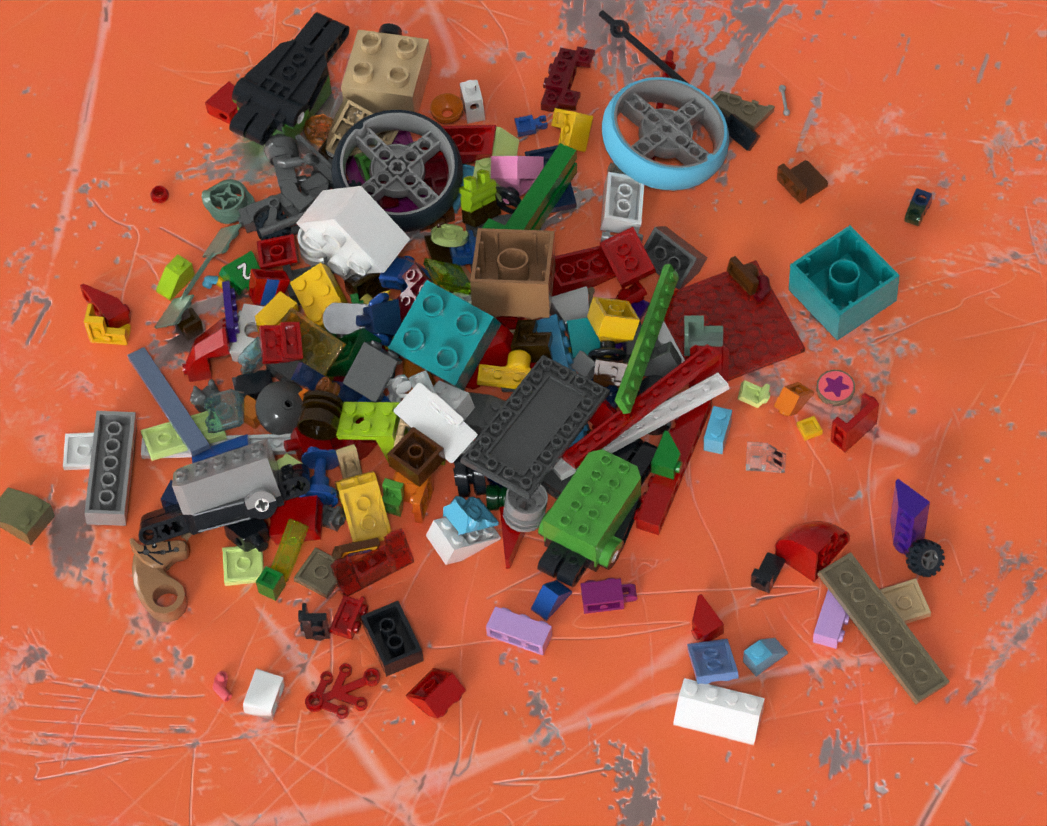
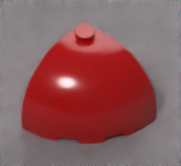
M806 522L791 529L778 539L775 544V555L784 558L787 565L812 582H815L819 577L817 575L819 571L829 566L850 541V535L844 529L829 522Z

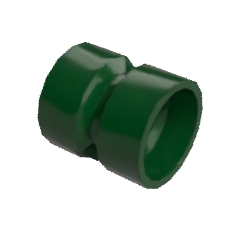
M486 485V503L489 511H496L500 507H504L508 488L504 486L499 488L498 485Z

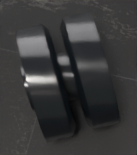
M461 454L454 461L455 468H453L455 486L458 487L459 496L463 498L470 496L469 484H473L476 496L486 495L484 475L460 463L461 457L464 455Z

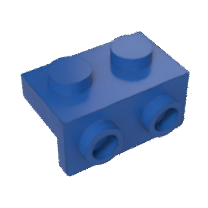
M468 230V241L466 244L459 247H449L453 264L460 266L473 264L476 237H474L472 230Z

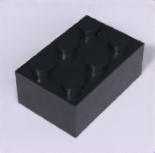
M399 601L361 616L365 633L386 677L424 661L422 649Z

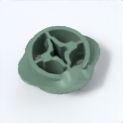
M234 179L223 180L204 190L201 195L204 207L216 221L223 224L237 222V217H240L238 210L255 202L246 187Z

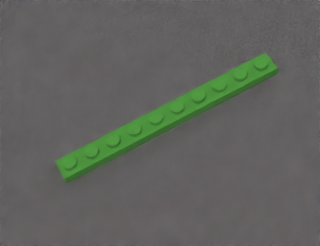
M671 264L663 266L614 400L623 414H628L632 410L679 280L678 273Z

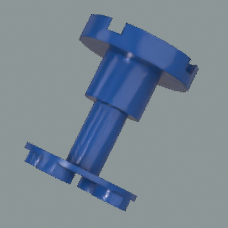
M309 447L307 452L302 455L301 461L308 468L314 469V476L310 478L309 491L299 497L317 495L323 503V507L324 505L335 507L338 504V492L329 486L326 470L338 467L336 450H320L317 447Z

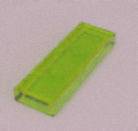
M289 519L271 565V569L284 575L285 582H288L309 528V526L293 519Z

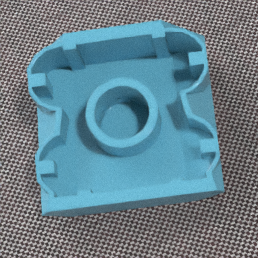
M455 496L451 504L443 507V517L446 516L458 531V535L499 525L498 520L479 498L469 497L465 500L463 497Z

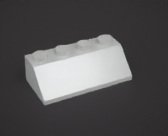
M684 678L678 697L673 725L754 745L764 711L765 698L710 684H697V681Z

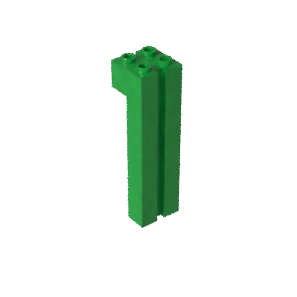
M560 143L506 225L488 218L482 228L540 230L577 173V163H575L577 159L576 150Z

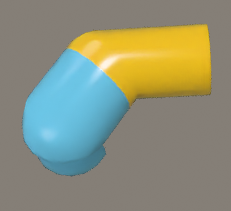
M207 275L204 277L202 285L210 289L214 284L223 289L222 282H225V280L220 276Z

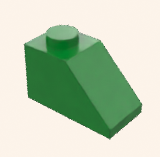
M664 431L651 462V473L674 480L676 473H680L683 462L680 461V452L670 433Z

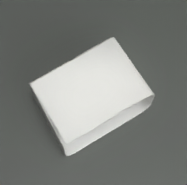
M256 668L244 699V713L273 720L285 687L284 678Z

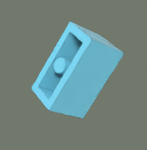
M713 406L704 436V451L723 455L732 424V410Z

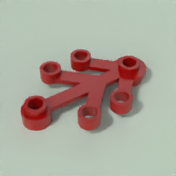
M344 663L339 667L340 672L332 690L324 693L327 685L333 682L332 673L325 671L320 676L321 680L316 691L311 692L306 697L305 706L311 712H318L324 709L335 713L339 719H345L348 716V708L345 705L337 706L328 701L336 699L354 705L358 711H364L368 706L367 700L364 697H355L347 693L366 685L376 686L380 682L379 671L375 668H369L364 672L363 678L343 686L346 678L352 674L351 666ZM345 668L349 669L348 672H342ZM326 676L330 677L329 680H324L323 678ZM371 677L376 678L374 681H369ZM314 701H318V702H319V703L316 704V705H313V704H312ZM359 702L365 703L363 706H358ZM340 710L346 711L344 714H339Z

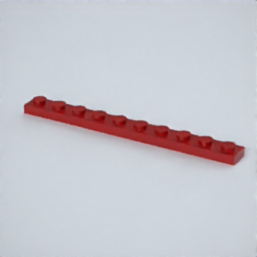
M706 344L636 397L630 413L623 414L621 410L616 412L567 449L562 459L574 469L578 468L589 452L603 449L719 361L721 353Z

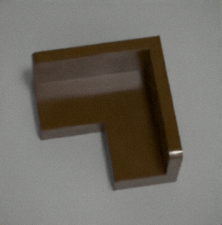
M518 320L511 343L512 351L523 350L528 352L531 356L530 363H537L542 355L553 360L550 349L553 340L552 332H536L538 327L537 320Z

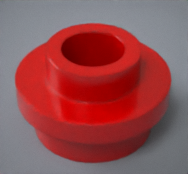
M155 186L150 193L151 200L155 203L167 201L169 198L168 190L163 186Z

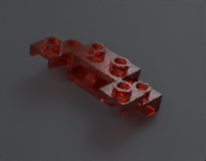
M402 528L389 532L384 537V546L352 562L349 556L335 560L330 565L342 597L344 595L350 596L414 563L412 552Z

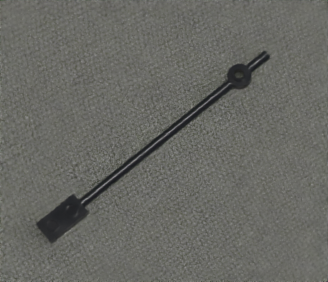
M604 10L599 12V16L610 25V32L614 37L627 39L672 79L688 83L629 32V25L626 21L614 20ZM722 112L728 126L729 136L747 151H751L760 135L737 115L731 114L728 117Z

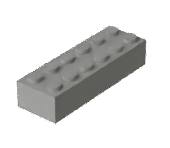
M96 411L85 504L86 524L126 526L137 432L136 412Z

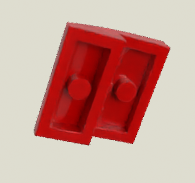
M300 322L260 325L259 336L262 364L285 363L303 359Z

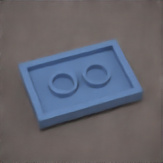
M728 639L687 644L697 684L739 679Z

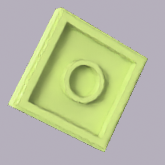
M238 546L222 548L225 586L256 583V580L264 570L263 551L259 552L254 548L249 552H244Z

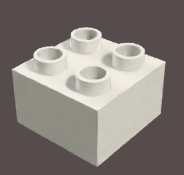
M362 186L323 190L296 223L305 232L303 235L305 243L314 250H322L330 258L327 263L329 268L341 277L355 274L364 276L370 273H384L410 240Z

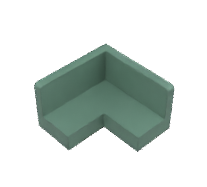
M704 315L684 316V356H690V348L696 344L698 346L708 344L710 346L722 347L723 326H704Z

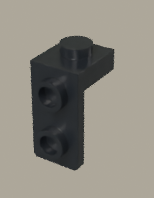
M768 552L759 569L755 568L752 572L751 586L770 593L785 564V559Z

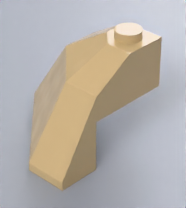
M344 98L330 127L326 150L334 154L343 135L355 123L374 113ZM399 130L385 131L376 135L386 145H390ZM356 146L350 156L362 153V151Z

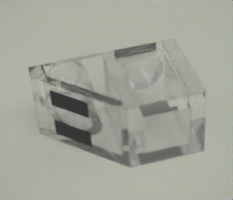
M747 442L746 471L785 473L786 454L768 443Z

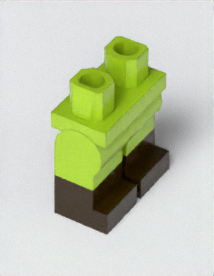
M485 169L478 170L477 179L474 176L463 178L464 186L459 188L463 223L477 227L485 223L488 218L492 219L501 214V208L496 204V180L490 178L489 171Z

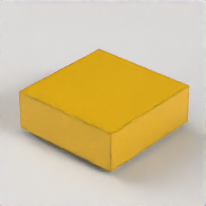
M815 415L797 422L796 426L804 441L823 434V430Z

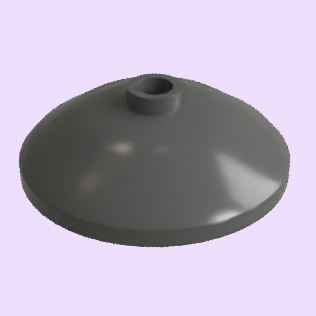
M287 381L273 382L264 387L259 393L255 404L256 416L260 424L271 434H291L294 428L297 427L299 414L302 411L303 401L298 393L303 389ZM285 402L289 403L290 407H287Z

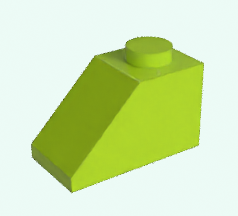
M177 254L165 267L156 292L171 301L194 277L195 273L192 263Z

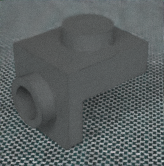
M324 505L322 526L338 532L346 519L344 510L340 506L333 508Z

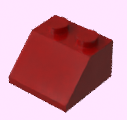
M293 234L256 241L260 269H270L299 263L298 249Z
M433 668L405 696L425 714L438 719L448 712V708L452 704L457 703L462 698V694L466 689L453 672Z

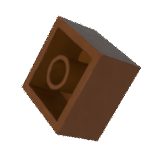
M414 427L387 454L389 466L419 487L445 461L444 448Z

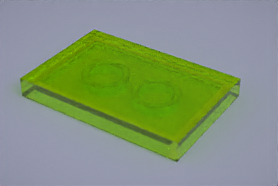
M425 258L423 265L435 285L444 290L471 295L470 281L460 265Z

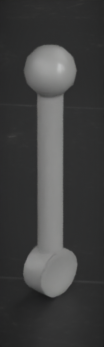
M780 85L779 92H781L784 105L783 114L789 116L790 110L787 107L785 96L786 86Z

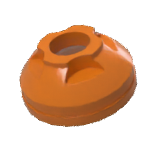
M440 94L430 104L431 114L435 120L441 123L454 122L462 116L463 102L455 94ZM445 111H451L453 113L450 117H445L442 115Z

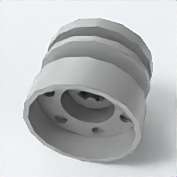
M540 484L529 500L507 489L503 509V518L506 524L518 532H531L539 528L547 507L548 494L546 489Z

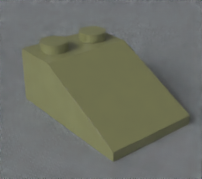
M8 487L0 496V528L29 545L33 544L55 517L51 505L35 495Z

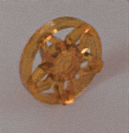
M325 114L307 119L304 125L306 139L315 145H322L328 138L330 130L328 128L331 127L333 119Z

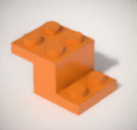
M395 471L393 481L404 484V502L412 504V514H414L415 522L423 524L434 491L432 475L419 487Z

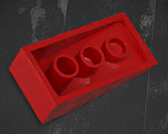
M496 125L442 126L454 140L459 150L462 164L492 156ZM427 147L421 148L422 150H428ZM439 151L433 157L443 155V153Z
M601 246L555 256L556 265L552 297L586 286L587 288L595 287L616 277Z

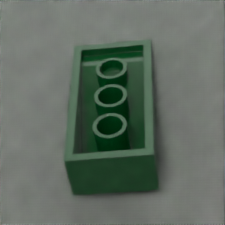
M361 328L342 336V338L325 344L314 370L326 377L346 376L363 343L371 342L372 340L380 343L381 339L365 328Z

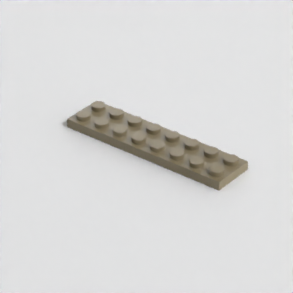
M851 552L819 571L817 574L916 705L949 684L950 681Z

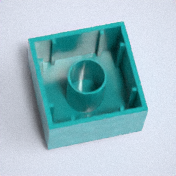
M849 225L790 264L789 291L838 341L897 301L900 275Z
M426 280L388 349L464 391L500 328L501 323L490 314Z

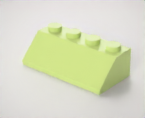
M497 127L492 156H517L519 139L503 128ZM491 157L476 160L473 174L476 179L477 171L480 169L489 171L491 178ZM496 192L497 198L499 199V201H502V197L498 192Z

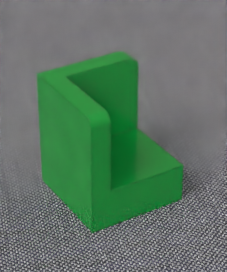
M265 566L256 580L258 592L275 601L286 586L284 575Z

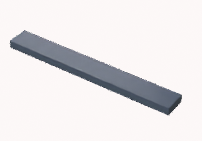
M145 347L128 354V360L191 455L195 456L210 449L208 441Z

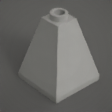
M587 286L552 297L550 314H557L560 320H564L565 324L567 320L587 318L589 311Z

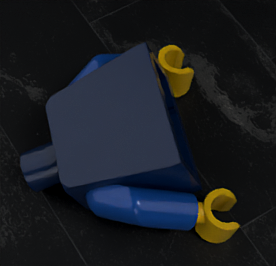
M390 290L376 295L369 301V306L363 308V315L356 316V325L358 327L365 326L366 330L380 338V343L385 346L386 350H390L388 347L401 326L399 299H390Z

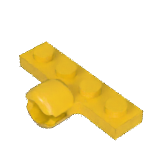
M513 350L508 354L505 367L479 364L477 385L516 389L531 370V356L526 351Z

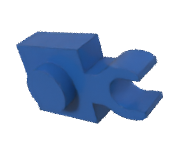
M532 115L514 118L518 137L536 134V129H547L548 123H541L546 121V116L541 115L536 119H533Z

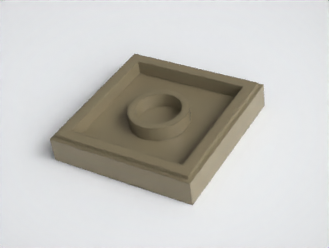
M315 547L295 575L294 581L328 599L348 571L349 565L339 559H333L331 555Z

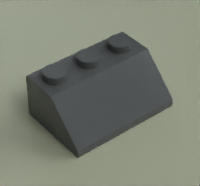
M666 226L654 227L644 245L658 275H661L664 265H672L679 276L675 287L678 290H681L700 272L708 258Z

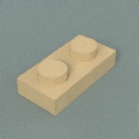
M354 444L336 450L343 479L362 474L357 449Z

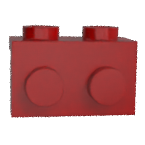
M344 595L329 628V632L353 640L355 633L358 634L360 631L361 616L368 612L366 598L361 596L360 600Z

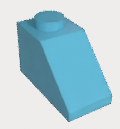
M776 638L761 639L744 650L743 662L755 676H758L786 656L788 652Z

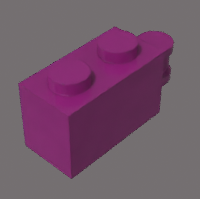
M608 578L603 581L589 580L585 583H580L584 614L624 609V603L637 600L636 585H622L621 578Z

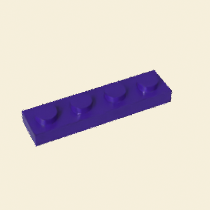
M225 281L222 282L226 328L229 343L237 342L236 334L240 333L235 288H231L230 282Z

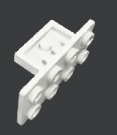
M420 382L394 409V413L411 428H416L442 446L445 459L451 464L478 435L464 422V418L435 392H430Z

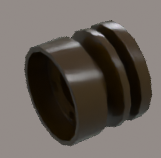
M315 390L306 393L303 397L302 411L299 414L297 429L301 434L315 440L325 441L335 438L343 401L333 393Z

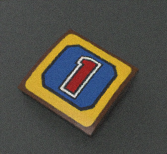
M373 538L334 546L332 558L341 559L374 552L380 546L379 539Z

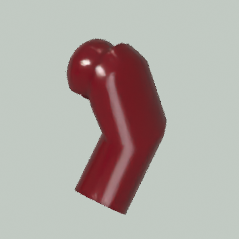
M759 275L757 277L760 289L754 295V298L758 302H761L771 291L770 279L766 275Z

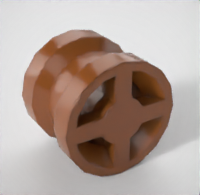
M323 377L318 381L315 390L326 391L338 396L340 385L332 382L328 377Z

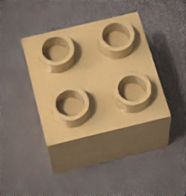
M358 30L341 85L343 100L344 98L349 99L372 113L385 110H408L419 113L432 67L429 39Z

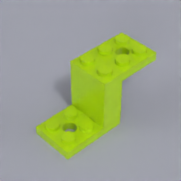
M344 402L336 434L337 438L344 440H376L388 461L387 454L394 447L400 417L394 413V409L400 402ZM364 418L361 423H355L357 419ZM406 428L404 431V436L409 432Z

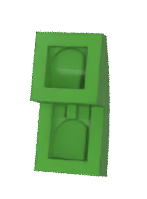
M385 478L382 484L384 494L382 499L386 513L401 517L404 502V484Z

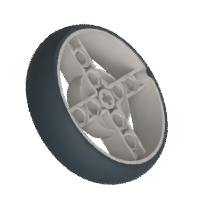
M408 110L376 112L355 123L343 135L337 145L331 167L334 188L350 187L346 178V163L351 152L357 146L371 160L369 167L370 179L361 185L364 190L374 193L370 196L376 202L383 196L392 198L408 197L419 208L414 211L401 213L385 211L404 233L419 230L434 223L450 209L457 198L463 177V166L459 150L449 133L441 125L425 115ZM400 130L412 132L422 137L409 147L403 144L386 145L376 134ZM427 147L428 150H422L421 148ZM441 151L447 161L449 174L447 184L438 196L423 181L425 177L424 163ZM382 157H387V158H389V159H387V160H382L381 158H382ZM413 158V159H415V160H414V161H408L407 159ZM380 181H386L387 183L382 184ZM407 182H412V183H414V184H413V185H407L406 183H407ZM422 194H423V195H426L427 197L421 198V197H419V195H422Z

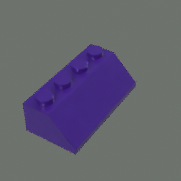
M900 479L895 481L890 523L893 546L898 552L906 555V553H909L908 548L913 547V542L917 543L918 539L922 540L925 538L930 502Z

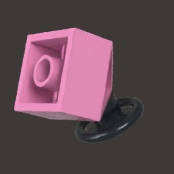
M491 156V179L496 180V183L500 185L496 186V192L500 194L502 201L500 202L496 195L495 197L496 204L501 210L509 214L514 213L516 209L509 208L506 205L518 207L521 202L519 196L528 192L544 168V157Z

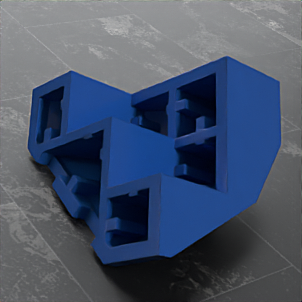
M397 256L387 270L379 275L382 287L401 290V293L408 287L402 275L414 263L418 264L433 282L434 279L431 272L414 261L415 259L411 256Z

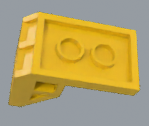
M370 471L334 482L353 543L378 538L379 541L393 538L375 472Z

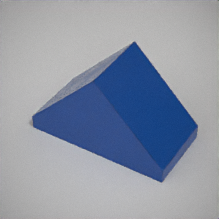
M558 580L543 584L531 610L547 621L572 594V591Z

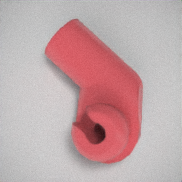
M220 671L214 678L213 690L224 702H227L232 697V694L226 689L228 674Z

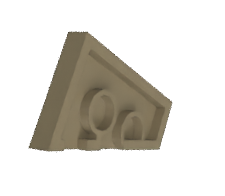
M719 91L711 98L728 117L731 114L737 115L753 130L762 124L775 109L773 105H768L767 107L760 105L759 101L742 100L741 96Z

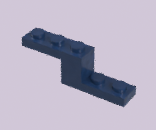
M299 362L291 380L309 391H315L318 381L326 376L305 363ZM332 381L340 385L338 397L343 403L357 402L363 397L357 391L343 384V382Z

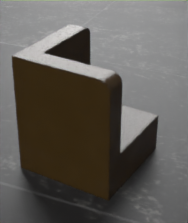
M192 307L188 309L190 317L177 324L178 329L187 341L204 332L201 319Z

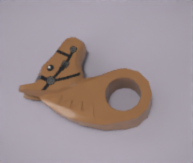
M133 538L129 539L134 553L132 578L141 604L157 621L168 623L178 620L186 612L188 602L183 586L166 574V572L176 562L184 561L188 558L189 548L187 543L176 540L161 541L152 545H141ZM170 593L177 596L176 601L168 607H161L156 604L157 599L164 594Z

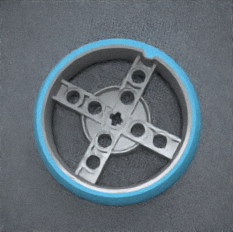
M651 77L630 83L614 95L603 115L602 137L610 158L623 173L651 188L675 191L698 186L711 178L719 170L727 156L729 131L721 110L703 91L680 80ZM647 102L665 103L680 109L677 111L665 108L655 109ZM620 113L639 127V140L632 146L625 140L619 129L617 117ZM700 122L709 133L713 143V153H708L692 139V127L696 123ZM654 156L665 159L676 158L684 165H667L653 161L651 158Z

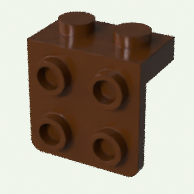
M805 160L792 169H789L784 163L778 166L777 180L800 204L828 187V181L809 161Z

